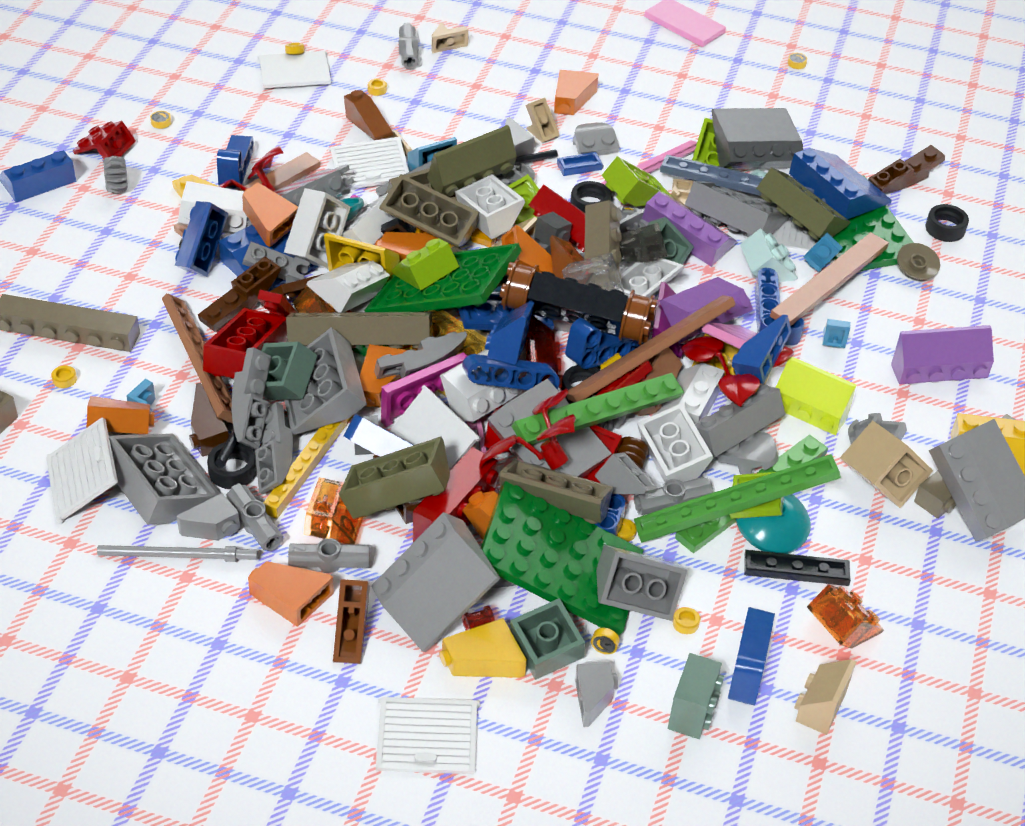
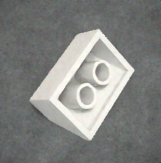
M493 174L455 191L458 202L479 212L477 228L490 239L500 237L508 232L525 204V200Z
M187 181L181 199L177 222L179 225L188 227L190 211L195 206L196 201L211 202L229 213L222 233L233 234L247 227L249 220L243 211L242 195L244 192Z
M304 188L284 253L292 257L302 258L309 261L310 264L329 270L324 234L342 235L351 206L326 192Z
M387 194L363 206L353 219L345 223L341 237L374 245L378 239H381L384 235L381 232V225L397 218L379 209Z
M646 254L621 274L619 290L628 295V298L632 289L635 290V294L650 297L660 289L661 282H669L684 270V265Z
M374 261L348 263L309 280L306 285L338 313H344L374 298L385 285L390 275L381 265Z
M484 350L478 354L488 356L489 350ZM462 363L440 375L449 407L463 421L474 422L523 392L522 389L473 383L464 372ZM504 368L498 369L495 375L501 374Z
M705 363L679 371L676 380L684 391L683 395L680 398L662 403L660 410L653 413V415L682 403L693 423L697 424L703 417L708 415L721 392L718 382L724 376L725 371Z
M682 403L637 422L641 440L648 445L649 455L664 482L670 479L680 480L681 482L698 479L713 460V455Z

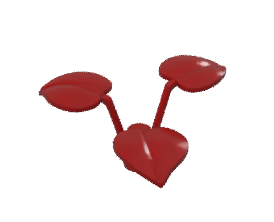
M281 146L274 147L260 158L252 167V171L246 179L249 180L257 174L263 186L273 192L276 191L263 169L271 168L274 156L284 154ZM233 179L228 180L218 186L222 188H227L231 185H235L244 191L247 189V187L241 185Z
M704 336L692 339L684 344L681 350L690 360L704 362L713 359L715 356L719 358L726 374L718 382L719 389L729 400L741 407L759 389L760 380L752 374H730L724 357L719 352L724 348L721 340L715 337ZM784 346L773 368L788 361L794 355V351Z
M562 390L546 398L532 411L534 415L542 412L548 428L536 437L537 441L545 438L549 439L540 445L541 452L521 437L512 435L496 442L484 453L479 463L480 468L482 469L487 460L505 452L517 443L529 449L539 460L544 458L551 470L565 464L569 458L555 435L574 433L576 417L574 414H571L551 425L548 411L566 398L569 390Z

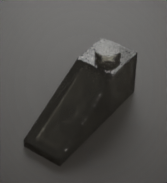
M659 223L621 233V261L647 263L668 257Z

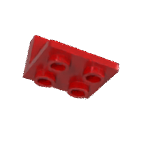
M122 120L114 123L109 121L101 127L99 125L92 127L88 131V136L77 141V146L72 152L78 154L96 148L103 159L111 156L121 157L136 140Z

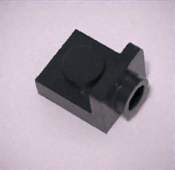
M395 218L382 224L381 232L383 234L385 232L415 233V226Z

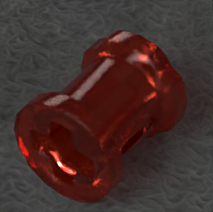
M489 605L476 612H466L462 616L465 631L495 621L493 611Z

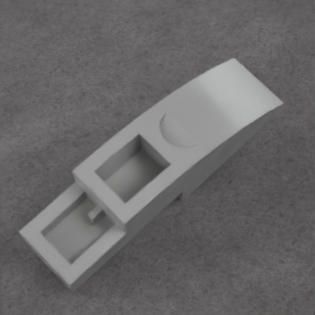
M466 331L460 333L450 332L445 336L436 338L427 337L420 341L417 351L407 350L403 354L393 356L388 354L377 359L374 369L376 378L380 379L400 374L401 378H404L456 356L464 347L467 338Z
M253 347L247 348L242 372H235L232 390V421L237 441L257 450L260 447L269 403L263 399L271 356Z
M277 402L267 408L261 437V447L255 450L258 489L262 495L283 482L289 471L292 459V429L285 426L283 405Z

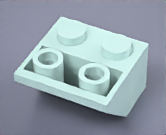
M760 228L740 244L749 268L756 277L760 269L772 268L777 272L779 282L795 281L798 279L795 273L796 266L788 257L790 254L789 250L784 244L779 245L771 233L767 234Z

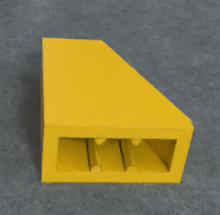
M504 618L442 639V651H439L440 660L444 667L448 666L452 676L521 678L525 676L526 658Z

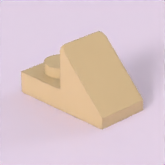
M441 22L431 35V52L438 53L468 46L469 29L466 26L447 29L444 23Z
M545 97L525 105L532 125L526 127V129L541 143L560 136Z

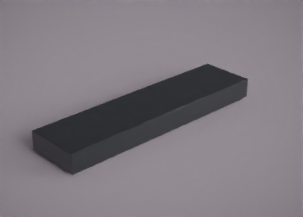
M745 549V576L849 586L851 581L850 560Z

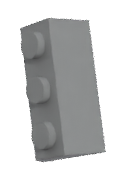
M604 544L596 570L598 602L672 621L688 570L673 562Z

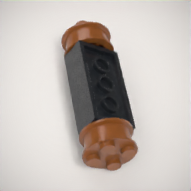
M520 260L509 263L506 274L509 276L507 284L503 283L500 291L503 310H508V308L517 309L525 303L533 301L535 302L532 311L533 315L571 325L577 319L583 318L601 330L602 333L619 337L620 341L623 338L638 341L639 346L648 341L651 332L650 321H654L657 311L658 300L654 299L655 295H651L650 298L635 294V290L632 289L628 298V295H625L620 290L612 289L608 291L601 289L597 284H581L576 279L570 277L565 279L558 278L553 273L546 271L539 273V265L534 267L522 265Z

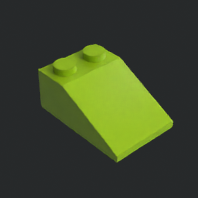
M705 117L692 160L719 167L713 120Z
M616 156L601 175L606 180L605 185L611 191L616 192V198L625 205L629 203L635 207L645 206L658 192L665 193L674 198L655 176L619 156Z
M438 238L427 242L426 246L419 251L409 253L391 271L393 275L417 289L423 290L457 269L459 265L449 243Z

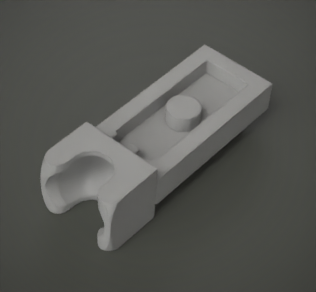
M252 241L242 263L251 267L263 257H267L281 267L277 277L286 280L285 283L304 279L302 274L307 273L310 265L307 260L296 256L293 258Z

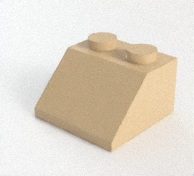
M850 659L820 664L815 674L810 673L804 686L807 692L805 695L799 694L794 709L798 710L795 721L827 735L845 698L857 661Z

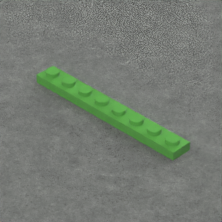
M669 373L549 410L548 417L552 425L558 420L574 414L576 417L574 428L577 431L680 398L684 391L673 373ZM542 413L516 420L511 426L517 437H521L530 445L549 440L548 438L540 441L536 440L540 433L548 429Z
M809 434L780 455L778 461L767 470L761 469L757 473L777 472L823 457L827 454L828 447ZM726 515L677 531L675 539L694 554L736 522V518L731 519L730 515Z
M829 454L634 518L640 541L643 543L839 479L841 475L833 455Z

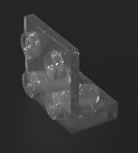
M612 252L570 263L562 270L564 279L570 277L576 279L581 284L588 285L593 283L599 285L604 290L611 291L616 289L624 293Z

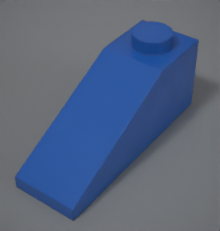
M783 314L741 346L738 353L732 359V367L736 375L752 374L759 378L760 384L765 383L791 334L788 315Z

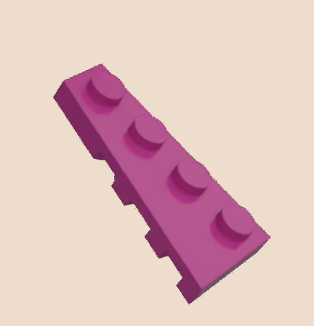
M464 352L383 386L381 395V423L384 427L387 428L393 424V418L400 414L403 415L407 407L422 391V386L425 385L433 393L439 389L443 392L444 387L440 375L463 363L467 355Z

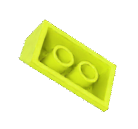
M791 357L787 361L775 388L780 389L786 414L836 436L848 419L857 384L795 357Z

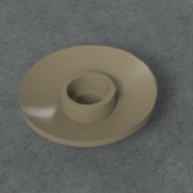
M906 244L897 254V262L900 269L914 279H931L940 270L941 263L938 255L933 249L924 244Z

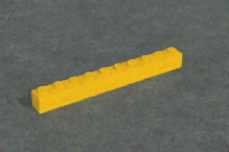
M354 415L348 419L322 426L317 430L290 466L283 482L275 487L263 502L268 516L276 519L280 517Z

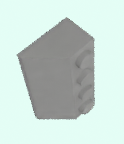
M761 384L759 389L741 407L732 402L729 405L720 407L719 411L703 417L700 422L695 424L714 458L785 415L780 389L768 386L767 384Z

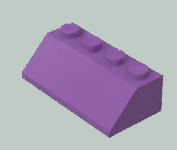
M658 192L645 205L643 220L649 223L650 221L666 217L694 246L690 253L710 267L737 242L736 239L665 193Z
M720 277L713 278L659 301L671 326L722 295L733 297L736 305L708 323L725 324L754 310L743 288ZM702 327L698 328L697 330L682 338L678 342L682 343L688 339H691L697 335L704 333Z
M991 325L900 331L891 362V367L898 383L914 384L988 378L994 362Z

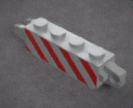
M345 164L334 169L320 170L274 192L299 207L304 188L326 192L333 196L345 190V187L353 183L354 180L353 177L342 179L341 174L350 170L349 164Z

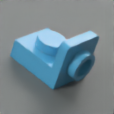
M826 233L804 255V259L807 260L809 266L819 272L843 247Z
M827 318L826 326L823 329L822 345L845 348L851 322Z
M145 378L126 395L127 401L150 404L151 406L156 399L153 382Z

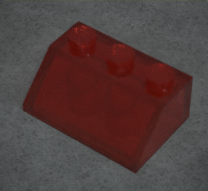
M532 315L525 344L526 361L550 365L560 379L559 389H562L563 374L558 373L561 372V358H557V355H560V342L555 341V332ZM545 375L541 381L546 380L550 375Z

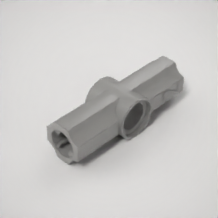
M406 22L399 27L398 45L401 64L410 70L418 65L419 43L418 37H416L415 26Z
M708 477L685 482L670 479L654 493L634 494L633 500L638 515H646L713 493Z
M239 483L232 486L230 491L226 493V498L239 512V517L243 521L245 531L253 535L263 551L268 550L271 552L278 549L284 540L283 535L266 513L264 503L258 501L246 485Z
M325 538L318 544H289L288 566L318 567L324 573H334L340 568H369L370 545L340 544L333 538Z

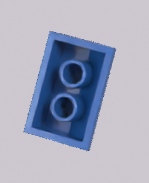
M64 150L13 166L0 173L1 184L16 203L77 182L73 161Z
M196 201L195 206L190 211L188 227L183 232L181 248L175 256V266L182 270L208 277L229 213L211 202Z
M529 301L502 317L498 325L494 324L493 330L491 329L485 344V350H489L487 358L514 365L517 364L525 347L535 302Z

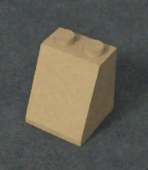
M873 420L840 457L854 472L899 508L907 502L919 485L934 471L907 444Z

